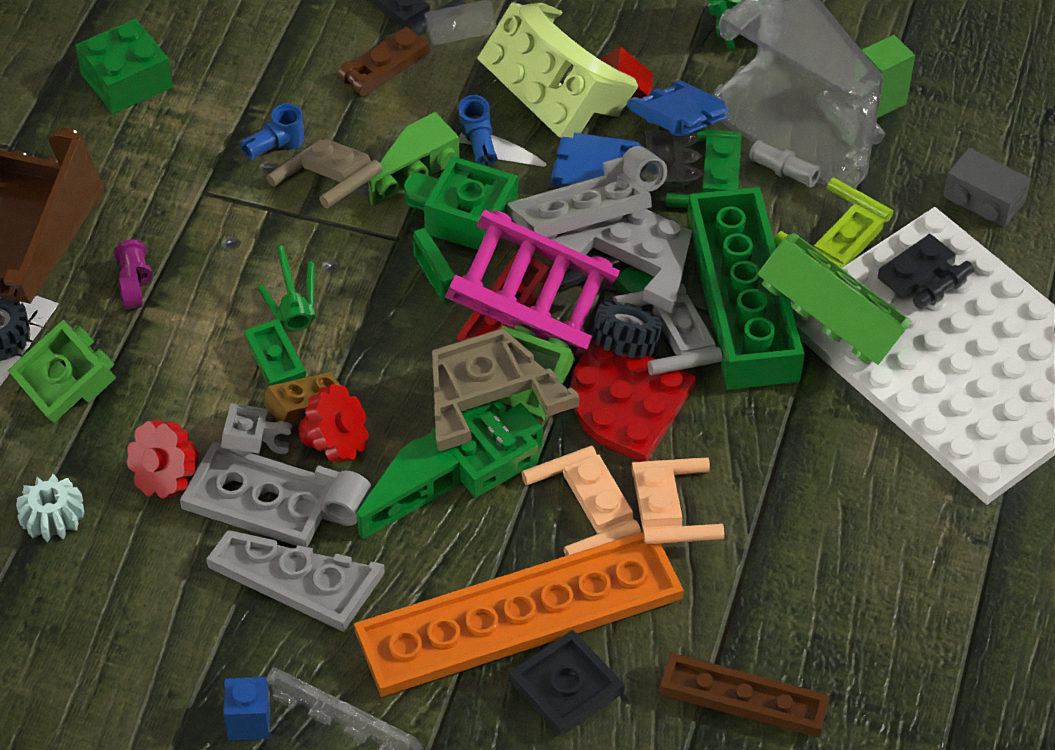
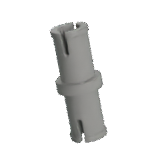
M757 140L749 154L750 161L757 162L774 170L775 174L781 178L788 176L810 188L819 179L821 172L819 166L795 157V153L788 149L781 151L763 143L761 140Z

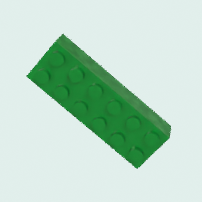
M760 187L689 194L687 226L688 229L692 230L690 239L716 347H719L722 351L723 359L720 364L726 389L800 382L804 351L790 299L783 293L780 296H776L768 291L761 284L764 279L758 275V272L776 249Z

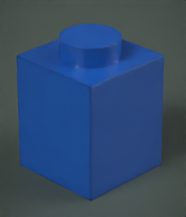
M267 677L225 679L224 719L228 740L270 739V696Z

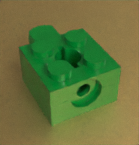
M452 156L439 179L421 173L410 175L404 184L405 202L409 207L424 211L425 228L431 236L478 250L486 234V230L477 227L484 209L489 212L497 210L508 215L507 203L518 200V176Z

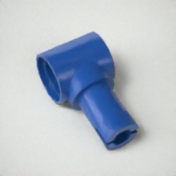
M469 95L461 100L458 106L460 130L466 136V139L471 142L475 162L485 166L484 158L486 156L488 164L491 165L497 161L498 157L491 139L493 130L490 123L489 104L482 96ZM479 116V118H476V119H472V118H469V117Z
M287 103L274 108L271 113L272 120L264 124L263 129L239 142L244 156H247L248 160L252 161L272 148L293 150L300 147L305 140L303 116L300 107Z

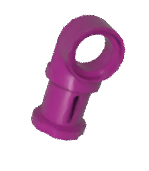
M135 239L123 241L114 249V257L120 263L122 269L118 281L124 310L143 307L140 287L146 285L153 275L150 266L146 265L145 262L147 254L145 244Z

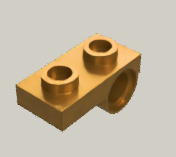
M331 372L271 385L267 387L264 405L277 422L284 421L292 424L291 434L299 432L300 421L306 416L305 410L309 397L317 394L322 387L331 384L340 386V384Z

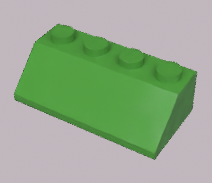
M792 233L781 241L758 272V275L764 279L761 284L768 291L776 296H780L783 293L794 302L791 307L807 319H810L811 316L815 317L824 324L821 328L823 332L838 342L844 339L854 347L851 352L868 365L872 361L879 365L913 322L796 233Z

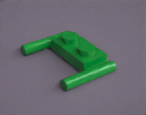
M700 129L685 136L672 134V141L706 143L702 193L738 189L742 132ZM667 193L666 207L688 209L689 195Z

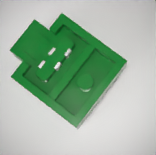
M498 399L461 412L471 431V442L449 448L448 450L459 462V480L474 498L538 463L539 448L543 446V427L522 403L506 411V406ZM436 426L431 429V432H434L435 435Z

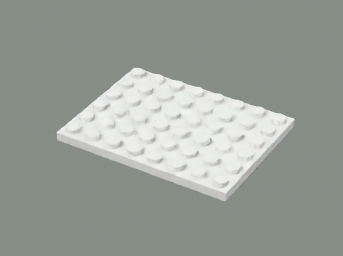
M936 207L930 209L842 267L843 270L913 321L879 365L873 361L869 365L864 363L851 352L854 348L844 339H841L840 342L832 339L821 329L824 325L813 316L807 319L792 308L800 340L986 505L1055 456V305ZM930 233L956 253L953 265L959 266L964 261H969L974 267V273L967 277L966 283L958 289L952 288L944 293V298L935 305H928L920 310L913 303V297L916 296L914 292L905 299H902L877 277L879 268ZM936 276L935 278H933V279L930 280V281L936 282V281L939 280L940 278H938V277Z

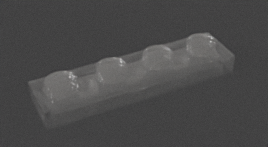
M272 667L267 676L268 685L275 691L272 696L273 698L291 708H294L297 703L309 708L308 715L327 726L330 725L332 720L345 726L343 733L360 743L365 744L367 738L381 745L378 750L423 749V746L414 736L275 667Z

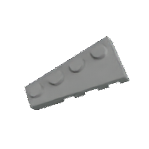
M231 530L225 533L207 557L208 568L342 632L346 630L385 573L384 564L370 561L369 565L352 562V557L340 554L329 557L313 553V548L297 545V548H288L277 545L276 540Z

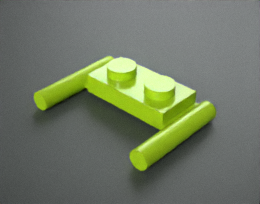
M832 177L826 189L853 205L814 245V248L842 268L853 261L882 231L883 224L891 219L894 211ZM780 231L774 239L775 244L779 245L789 235Z

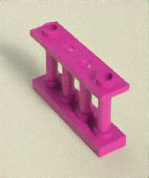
M484 209L477 227L486 230V234L468 274L462 277L454 276L445 298L512 328L516 325L525 327L534 332L537 338L546 341L549 338L559 339L569 345V349H571L574 356L580 358L587 350L592 338L591 335L584 333L583 325L601 283L611 286L618 277L620 270L613 268V264L605 258L599 256L591 258L511 222V217L497 210L489 212ZM501 237L519 245L520 248L502 290L495 293L484 288L481 280ZM533 253H537L554 261L536 305L529 308L518 303L515 295ZM570 268L588 276L570 320L562 323L551 318L549 310L566 270Z

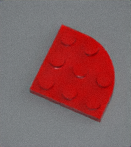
M592 340L578 361L571 380V388L579 395V407L574 408L579 418V424L593 440L602 446L637 462L648 461L695 387L696 376L683 370L651 376L647 364L648 361L655 360L654 358L646 355L645 358H639L637 355L634 358H630L624 353L620 356L615 354L614 350H604V345L598 346L595 344L596 340Z

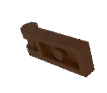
M406 26L354 62L347 61L343 63L338 69L337 77L346 84L351 83L353 89L361 96H366L429 54V42Z

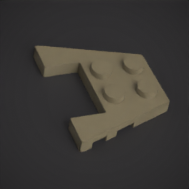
M503 328L432 350L435 433L438 452L471 442V431L461 411L529 389H533L547 417L579 407L578 393L571 387L567 389L558 380V375L551 369H544L534 360V355Z

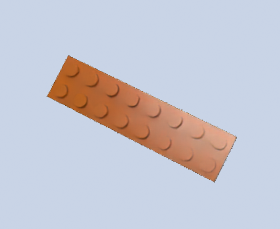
M640 532L354 623V629L379 694L383 697L556 641L571 630H574L576 633L584 632L682 600L684 589L661 544L645 545L644 534Z

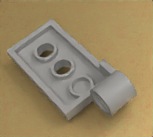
M635 146L627 150L623 157L603 162L604 176L507 203L508 216L516 224L551 240L556 238L557 234L568 231H583L588 229L590 225L602 221H618L623 218V215L652 207L649 192L658 189L665 182L667 166L663 160L647 148ZM647 164L646 169L640 173L642 167Z
M213 441L182 495L180 504L183 510L295 546L308 547L322 519L344 526L356 524L357 511L371 493L372 486L366 478L352 471L338 472L318 465L315 473L252 453L248 455L235 454L230 449L221 448L220 443ZM232 481L243 484L235 491H227L222 488L225 484ZM267 492L278 495L272 502H262L258 499L260 495H264Z

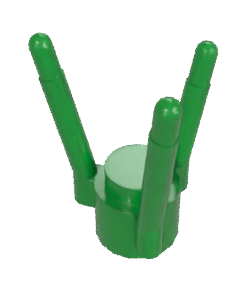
M279 245L277 251L287 294L282 297L278 307L264 285H259L258 290L275 319H279L286 330L300 331L307 328L312 323V320L317 317L314 309V262L309 261L307 264L305 299L300 293L295 292L284 246Z

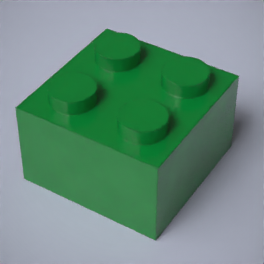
M136 18L76 44L81 75L112 114L173 88L169 58Z

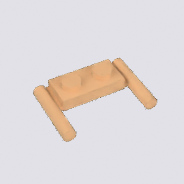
M592 445L521 471V476L526 486L563 472L566 481L597 534L565 546V556L641 532L638 522L633 519L632 509L599 454H596Z
M708 457L632 462V476L634 478L645 545L724 539L723 524L682 526V512L674 475L709 473L710 463Z

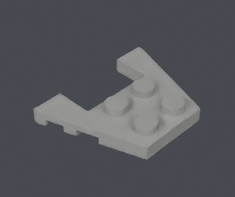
M647 209L623 215V218L618 221H602L590 225L586 230L568 231L552 239L584 255L592 248H595L654 276L645 287L642 300L669 313L674 311L692 230L679 225L675 221L668 220Z

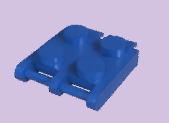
M681 80L673 82L671 87L664 90L654 89L650 91L648 96L641 99L633 97L627 101V107L631 112L645 118L649 123L657 124L669 130L671 134L677 136H685L728 118V115H724V113L729 111L725 106V101Z
M574 133L573 138L561 137L550 184L562 188L604 176L603 162L623 157L624 153L630 148L642 145L635 141Z

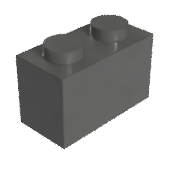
M968 148L948 172L943 197L1005 228L1025 203L1031 178Z

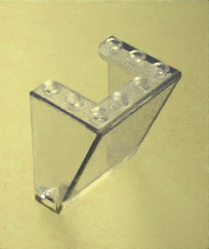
M741 0L732 9H727L719 21L720 35L727 40H732L741 34L758 44L757 55L746 66H741L727 83L720 84L714 91L713 96L725 101V106L729 109L728 112L724 113V115H728V118L720 122L736 132H742V136L754 143L757 140H761L763 143L781 151L788 149L795 153V157L819 166L821 172L817 181L826 187L830 179L835 177L855 188L868 174L884 77L820 0Z

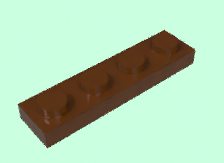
M670 653L659 689V695L817 738L820 736L830 698L828 694L675 653Z

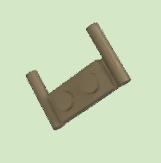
M320 139L266 175V179L271 186L275 187L304 167L341 182L319 198L321 204L328 209L381 173L383 169L377 160L370 161L369 155L328 139Z

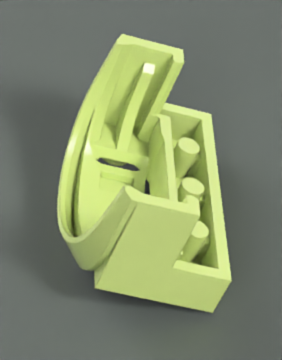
M512 2L477 59L559 138H573L574 133L581 134L593 113L619 117L627 101L638 88L636 79L604 63L561 31L553 23L562 14L561 10L544 3L521 5ZM573 64L572 71L565 78L564 83L562 85L560 83L561 79L565 75L568 68Z

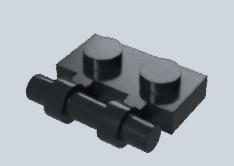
M929 233L879 268L877 278L902 299H905L914 292L916 296L913 297V303L918 309L922 310L928 305H935L944 298V293L950 289H958L965 284L967 277L974 273V267L969 261H964L959 266L953 265L956 253ZM936 276H937L938 278H940V279L937 280L936 282L930 281V280H932L933 278H935Z

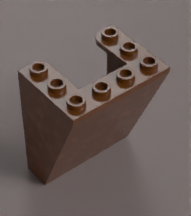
M70 128L54 130L49 137V143L56 159L51 157H45L44 159L36 158L19 150H12L11 152L0 150V297L31 304L102 195L104 187L82 134Z

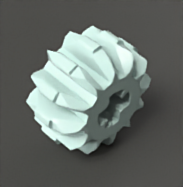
M52 474L48 481L43 482L37 477L35 486L24 485L23 496L17 498L16 506L19 513L17 516L23 529L28 530V534L32 538L42 535L48 543L52 535L58 534L64 540L66 530L77 531L78 520L84 518L83 498L78 487H73L69 478L58 482V478Z

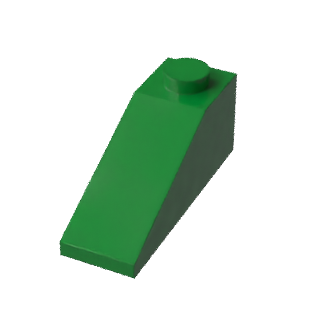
M434 432L422 438L412 440L399 451L357 511L358 534L363 540L460 485L459 462L448 449L438 452Z

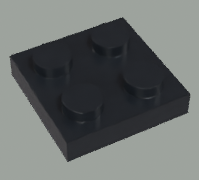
M571 630L509 672V682L560 737L621 696L625 689V684L574 630Z

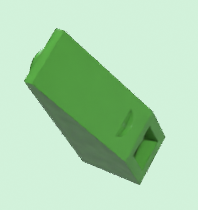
M436 112L406 126L381 160L380 164L383 171L368 181L369 198L372 205L389 199L396 193L404 190L405 180L410 175L421 173L431 176L445 169L452 156L459 158V136Z

